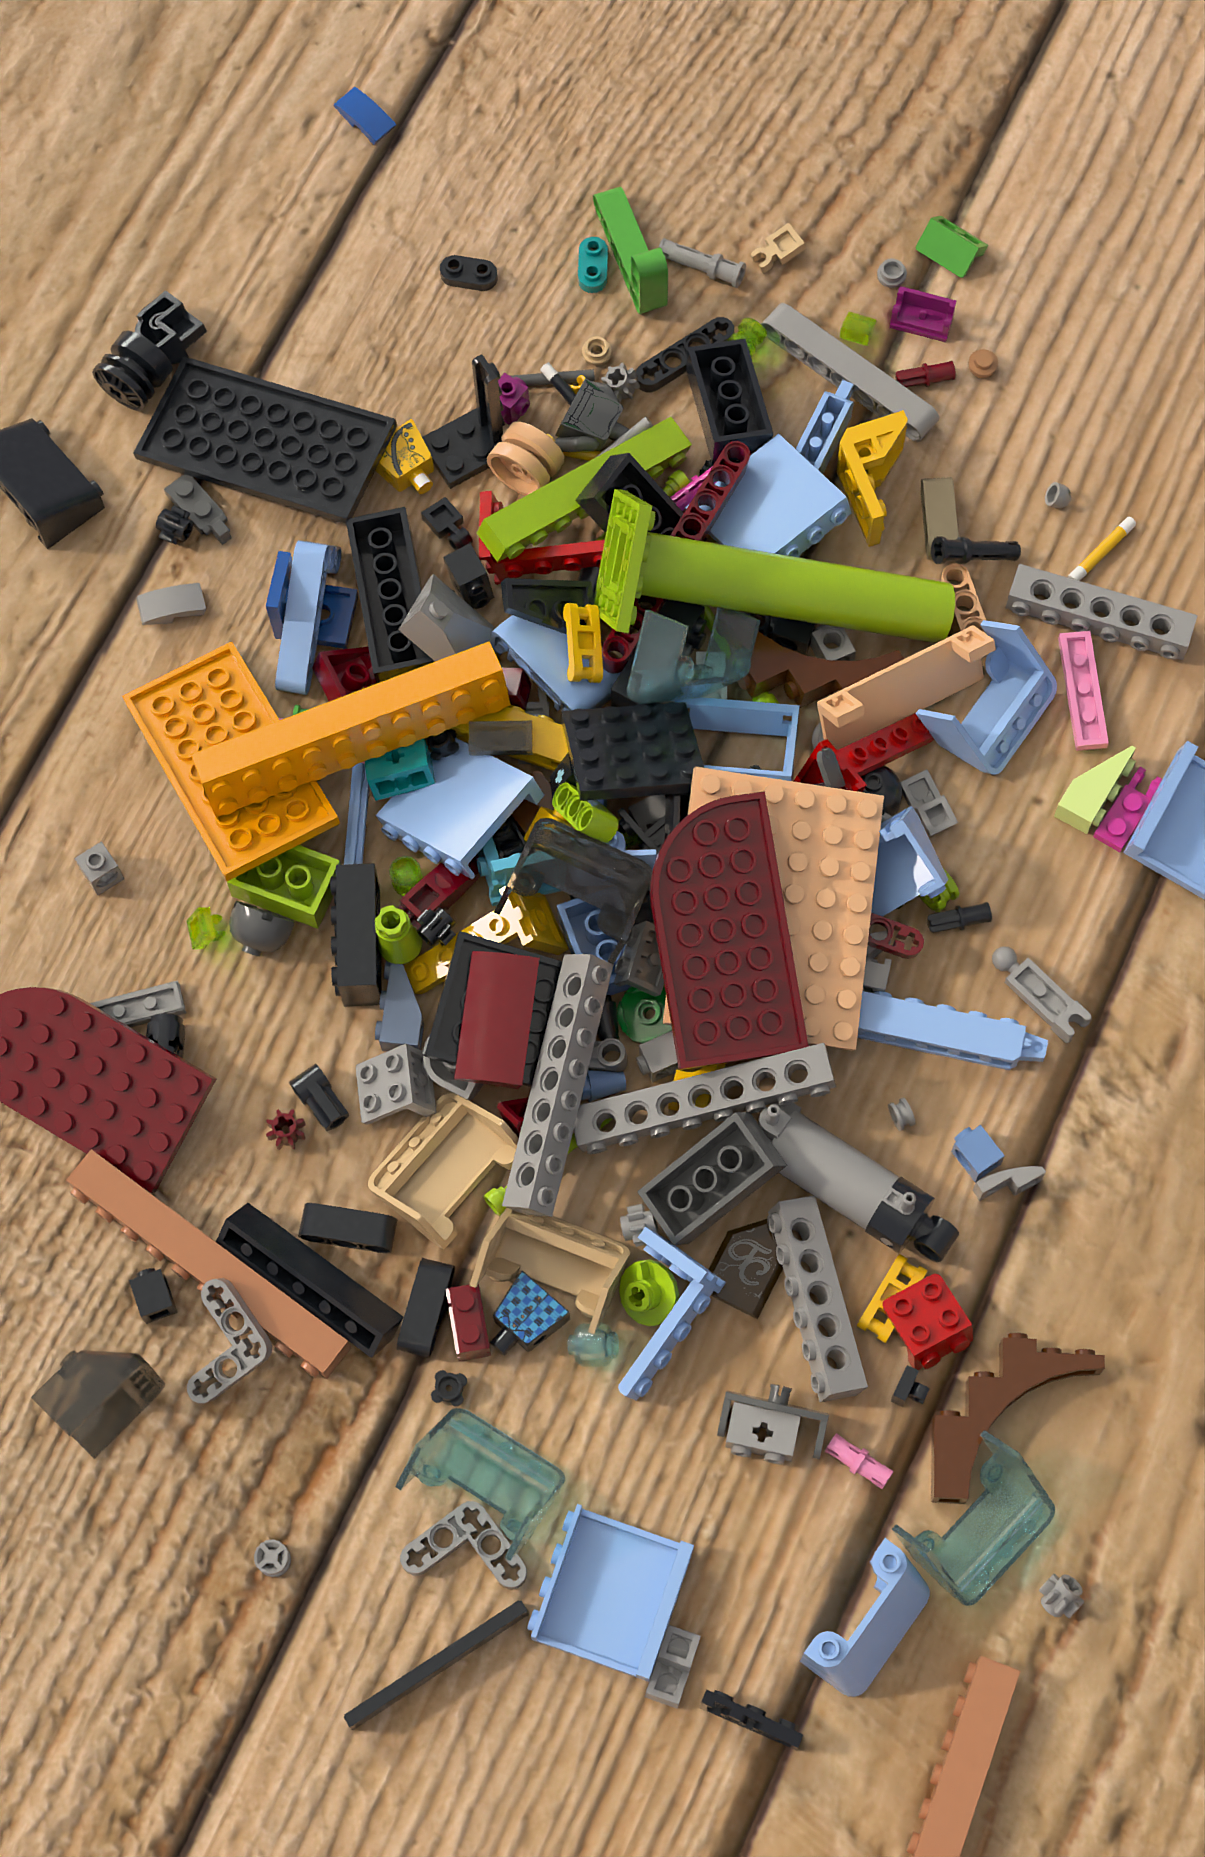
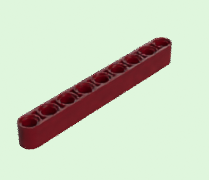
M732 441L724 447L670 536L698 541L705 540L746 472L750 458V450L747 445L739 441ZM735 457L738 458L741 462L733 463L729 460V458ZM721 481L727 486L719 487L714 482ZM707 505L712 510L704 511L700 509L699 506ZM692 529L696 531L697 534L688 535L684 532V530ZM641 595L640 599L635 598L634 606L637 607V616L634 625L630 626L637 629L638 632L629 634L612 629L602 648L604 670L612 674L622 672L667 599ZM648 602L653 608L644 609L639 603ZM611 651H617L621 653L623 657L619 659H614L610 657L608 653Z

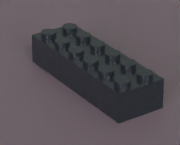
M400 507L348 518L346 524L376 683L435 662L398 630L422 591L414 541L406 508Z

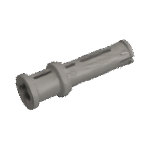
M665 238L659 244L665 259L705 272L712 280L718 278L730 282L732 287L738 288L743 280L746 270V263L744 262L735 263L724 259L722 254H714L713 256Z

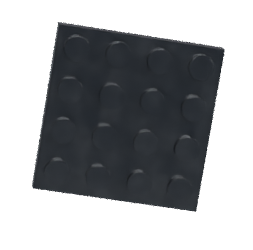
M686 702L562 711L561 721L580 801L691 793L693 769L695 767L704 768Z
M459 931L424 1056L456 1065L472 951L538 957L540 959L522 1085L532 1087L563 961Z

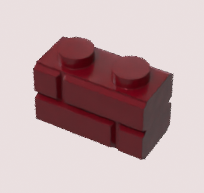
M479 1284L476 1288L463 1285L446 1289L458 1361L491 1356Z

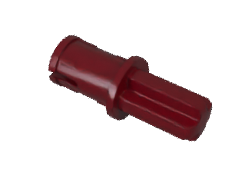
M953 361L934 365L923 363L922 367L900 370L895 374V380L906 388L923 384L929 387L930 383L955 380L956 378Z

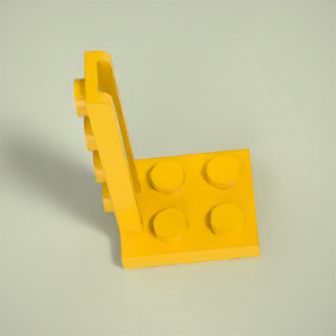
M512 884L499 889L505 903L504 905L461 930V932L506 944L519 936L523 946L555 955H560L568 950V946L545 895ZM458 933L446 946L438 944L404 965L415 994H423L445 981Z

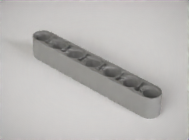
M785 303L779 304L761 323V329L766 337L837 388H839L842 380L854 384L851 397L881 418L904 410L908 419L906 436L916 442L921 441L939 421L937 411L930 404Z

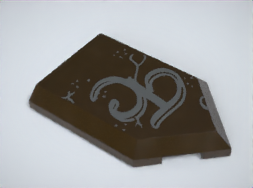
M767 1219L729 1230L708 1269L726 1282L719 1293L713 1291L710 1296L756 1319L759 1318L783 1270V1265L777 1260V1243L774 1233L768 1227Z

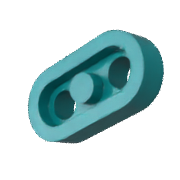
M588 237L579 246L578 283L585 292L597 293L602 291L607 284L608 246L599 237ZM596 248L597 250L591 251L589 249ZM589 273H596L595 276H590V275H588V274H589Z

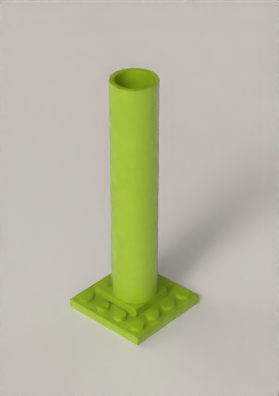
M614 489L594 595V605H597L599 608V617L615 631L629 632V627L634 625L637 616V607L634 606L635 598L640 599L641 595L931 643H938L946 639L951 629L955 611V592L951 583L650 533L648 530L651 531L653 529L655 512L652 511V505L628 491Z

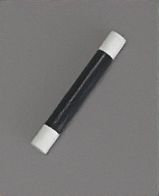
M549 362L546 363L540 371L568 404L571 405L576 393Z

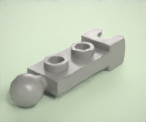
M1000 947L994 951L992 962L995 968L1011 973L1006 977L1004 983L1049 1024L1051 1030L1065 1043H1070L1075 1033L1069 1022H1076L1083 1028L1089 1025L1092 1020L1091 1014L1078 1001H1074L1033 961L1027 958L1023 963L1019 964L1015 951L1010 947Z

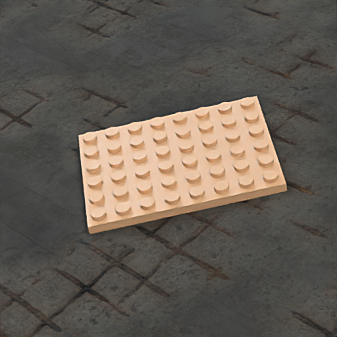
M695 767L693 769L688 815L697 808L720 798L765 791L808 1045L825 1043V1046L828 1048L856 1050L884 796ZM666 997L663 1024L671 1025Z

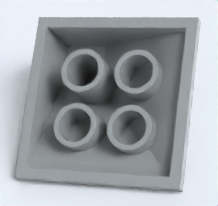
M433 574L428 579L398 630L436 662L489 642L491 632L495 627Z

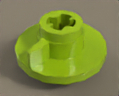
M651 1259L637 1261L626 1268L621 1277L619 1287L621 1304L627 1314L639 1324L646 1326L662 1324L679 1300L677 1281L671 1271L660 1262Z

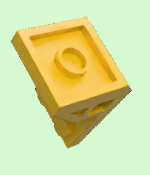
M904 410L847 428L840 441L836 472L868 547L880 544L882 531L885 530L883 521L884 517L887 516L886 507L882 499H877L874 491H876V487L882 485L903 451L908 423Z

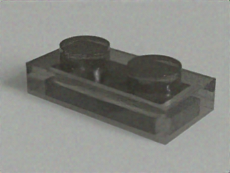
M532 720L470 721L469 755H533Z

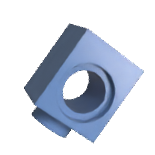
M981 1125L974 1130L968 1127L954 1138L956 1142L951 1152L974 1182H977L1000 1166L1005 1155Z

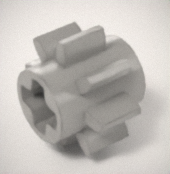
M624 363L613 368L609 366L606 377L601 378L603 383L608 384L612 388L620 402L622 399H632L635 389L640 388L638 382L634 380L638 374L633 368L627 370Z
M642 1204L627 1207L628 1214L620 1217L625 1241L633 1239L636 1247L647 1245L638 1236L645 1227L658 1234L656 1219L650 1210L645 1211V1207Z
M1053 1574L1039 1589L1044 1595L1041 1598L1043 1608L1054 1617H1061L1065 1614L1066 1617L1071 1618L1084 1603V1600L1079 1597L1083 1592L1082 1587L1073 1577L1066 1574L1060 1578Z

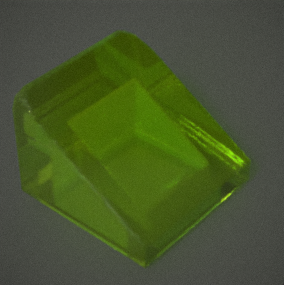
M848 312L841 326L840 338L868 346L877 320Z

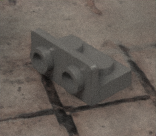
M644 921L632 926L625 935L624 944L626 946L623 955L615 965L614 972L616 977L614 984L619 987L628 984L656 997L661 995L664 979L655 925Z

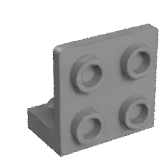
M404 1044L356 1065L362 1123L368 1125L404 1109H409L425 1117L437 1113L433 1080L429 1078L424 1068L423 1051Z

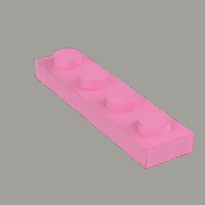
M1091 632L1060 633L1058 641L1076 751L1107 748L1109 742Z

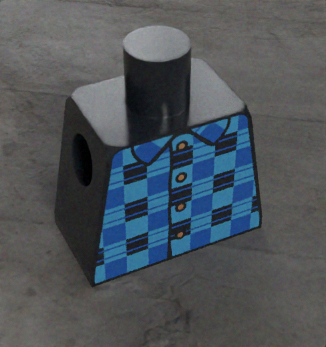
M522 1270L493 1314L494 1322L501 1330L490 1343L504 1356L516 1343L530 1352L570 1320V1312Z

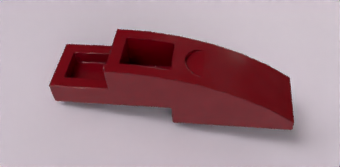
M478 854L468 864L475 875L473 879L461 873L459 876L453 874L441 862L399 900L400 905L397 909L403 910L408 915L412 925L419 929L421 924L416 920L426 909H431L433 912L438 907L448 910L481 877L476 861L479 858Z

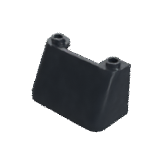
M31 418L0 429V489L24 515L26 522L38 531V539L48 550L105 508L101 499L104 493L94 480L89 482L49 437L51 434L46 425L41 420L36 422Z

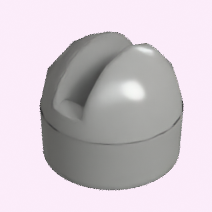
M1052 483L1046 491V504L1054 508L1067 506L1071 501L1070 489L1063 484Z

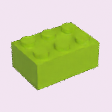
M298 845L227 881L231 896L318 929L333 898L330 885L331 876H336V865H341L338 859Z

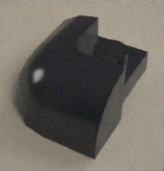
M164 291L137 315L138 322L135 332L155 344L167 356L171 364L180 363L183 356L189 358L185 349L207 333L204 324L187 312L183 303L167 291Z

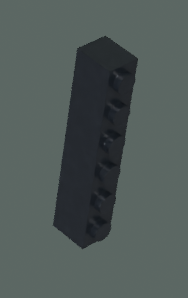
M246 1203L226 1218L216 1240L217 1244L369 1357L373 1358L393 1340L404 1318L401 1314L250 1203Z

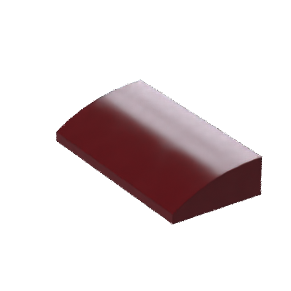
M369 647L321 651L318 653L312 666L329 702L377 684L373 674Z
M472 951L454 1074L455 1080L517 1090L522 1086L540 958L509 953Z

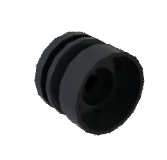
M123 331L111 346L112 354H105L102 357L101 363H98L93 369L92 374L99 386L109 396L127 408L140 411L147 405L148 399H151L155 394L154 388L160 387L171 374L173 367L167 356L150 340L136 332Z

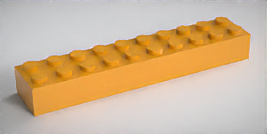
M489 641L192 753L191 757L214 815L219 817L231 814L237 809L250 804L263 802L276 794L292 791L296 787L310 781L321 780L327 775L342 769H350L358 763L371 758L381 757L385 753L400 747L410 746L423 738L439 735L455 726L468 724L484 715L497 713L503 708L511 706L503 669Z

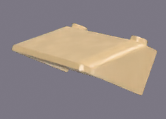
M447 1093L435 1102L437 1113L427 1117L423 1116L372 1173L368 1181V1187L373 1194L443 1250L457 1236L456 1226L449 1217L496 1163L511 1170L519 1139L504 1120L454 1093Z

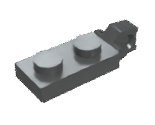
M184 474L164 488L165 494L175 506L190 512L188 519L193 521L194 527L201 535L205 534L207 536L212 533L222 545L232 538L229 534L230 530L224 524L228 521L224 512L192 476Z

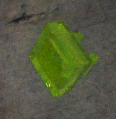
M198 907L186 920L192 949H205L211 941H219L226 935L225 931L215 930L214 925L220 923L222 916L218 914L211 915L210 907Z

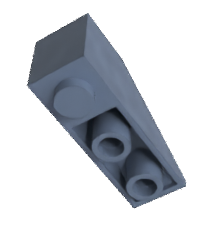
M386 961L384 979L388 980L387 991L382 990L380 995V1010H384L382 1021H377L375 1040H379L382 1051L386 1052L404 1044L421 1050L424 1021L403 964H393Z

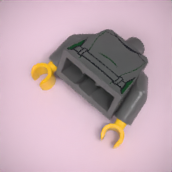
M580 375L576 379L578 386H570L576 393V396L555 436L558 438L554 440L551 435L546 434L553 439L562 452L601 451L608 438L616 441L629 430V428L617 422L624 408L612 388L608 384L593 382Z

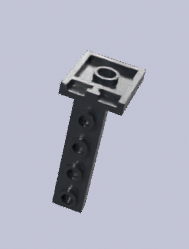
M482 354L472 360L477 408L422 437L432 456L433 464L450 489L489 469L487 456L497 443L502 442L501 437L505 421L501 415V411L504 408L500 400L502 391L498 384V380L501 377L493 362L488 363Z

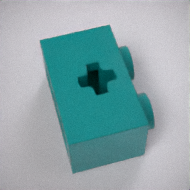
M424 738L410 746L400 747L385 753L381 757L364 761L367 782L376 801L435 784L432 758Z

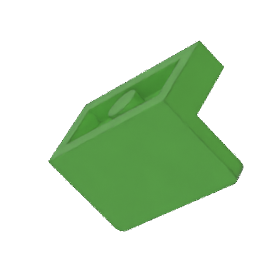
M936 216L929 220L916 245V250L962 278L966 276L974 259L984 255L988 244L943 216Z

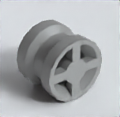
M274 1539L266 1540L256 1548L254 1562L257 1568L266 1576L272 1578L280 1577L290 1568L291 1554L280 1541Z

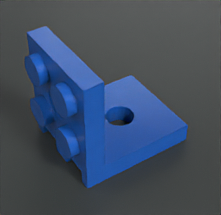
M278 551L266 602V609L275 639L282 638L293 561L291 553ZM325 585L322 609L328 610L330 616L325 620H320L317 645L347 649L359 595L357 589Z

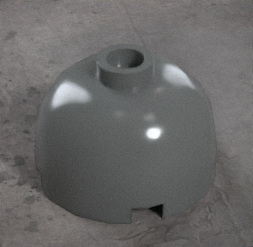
M239 901L235 902L229 921L230 932L233 938L243 944L242 951L259 957L262 951L274 952L279 950L290 937L295 923L294 920Z

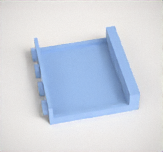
M778 433L750 456L743 478L708 534L718 544L799 557L811 545L821 541L824 535L835 526L842 524L852 513L847 496ZM721 481L715 483L719 487L727 486ZM707 505L699 506V508L704 511L712 510Z
M455 738L460 746L456 753L442 757L440 760L432 759L435 784L392 796L376 814V817L383 825L381 828L382 832L393 841L399 839L411 851L415 853L418 850L423 852L431 862L435 864L442 862L453 874L459 876L461 873L473 879L475 875L468 866L469 862L524 799L537 805L544 797V794L532 776Z
M1187 741L1176 752L1123 853L1205 900V760L1194 755L1198 746Z
M577 1504L575 1511H568L562 1530L566 1531L567 1534L563 1545L557 1543L554 1549L551 1563L556 1566L552 1577L545 1576L539 1596L543 1597L544 1600L540 1611L534 1609L530 1617L527 1629L532 1631L531 1639L649 1682L694 1550V1545L684 1541L680 1543L587 1511L582 1508V1505Z

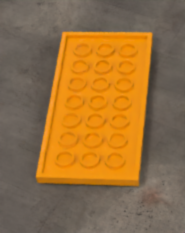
M232 641L122 696L127 708L226 881L340 824L336 812L317 781L314 780L300 785L292 791L271 796L263 802L253 803L237 809L231 814L215 817L191 754L279 721V718Z

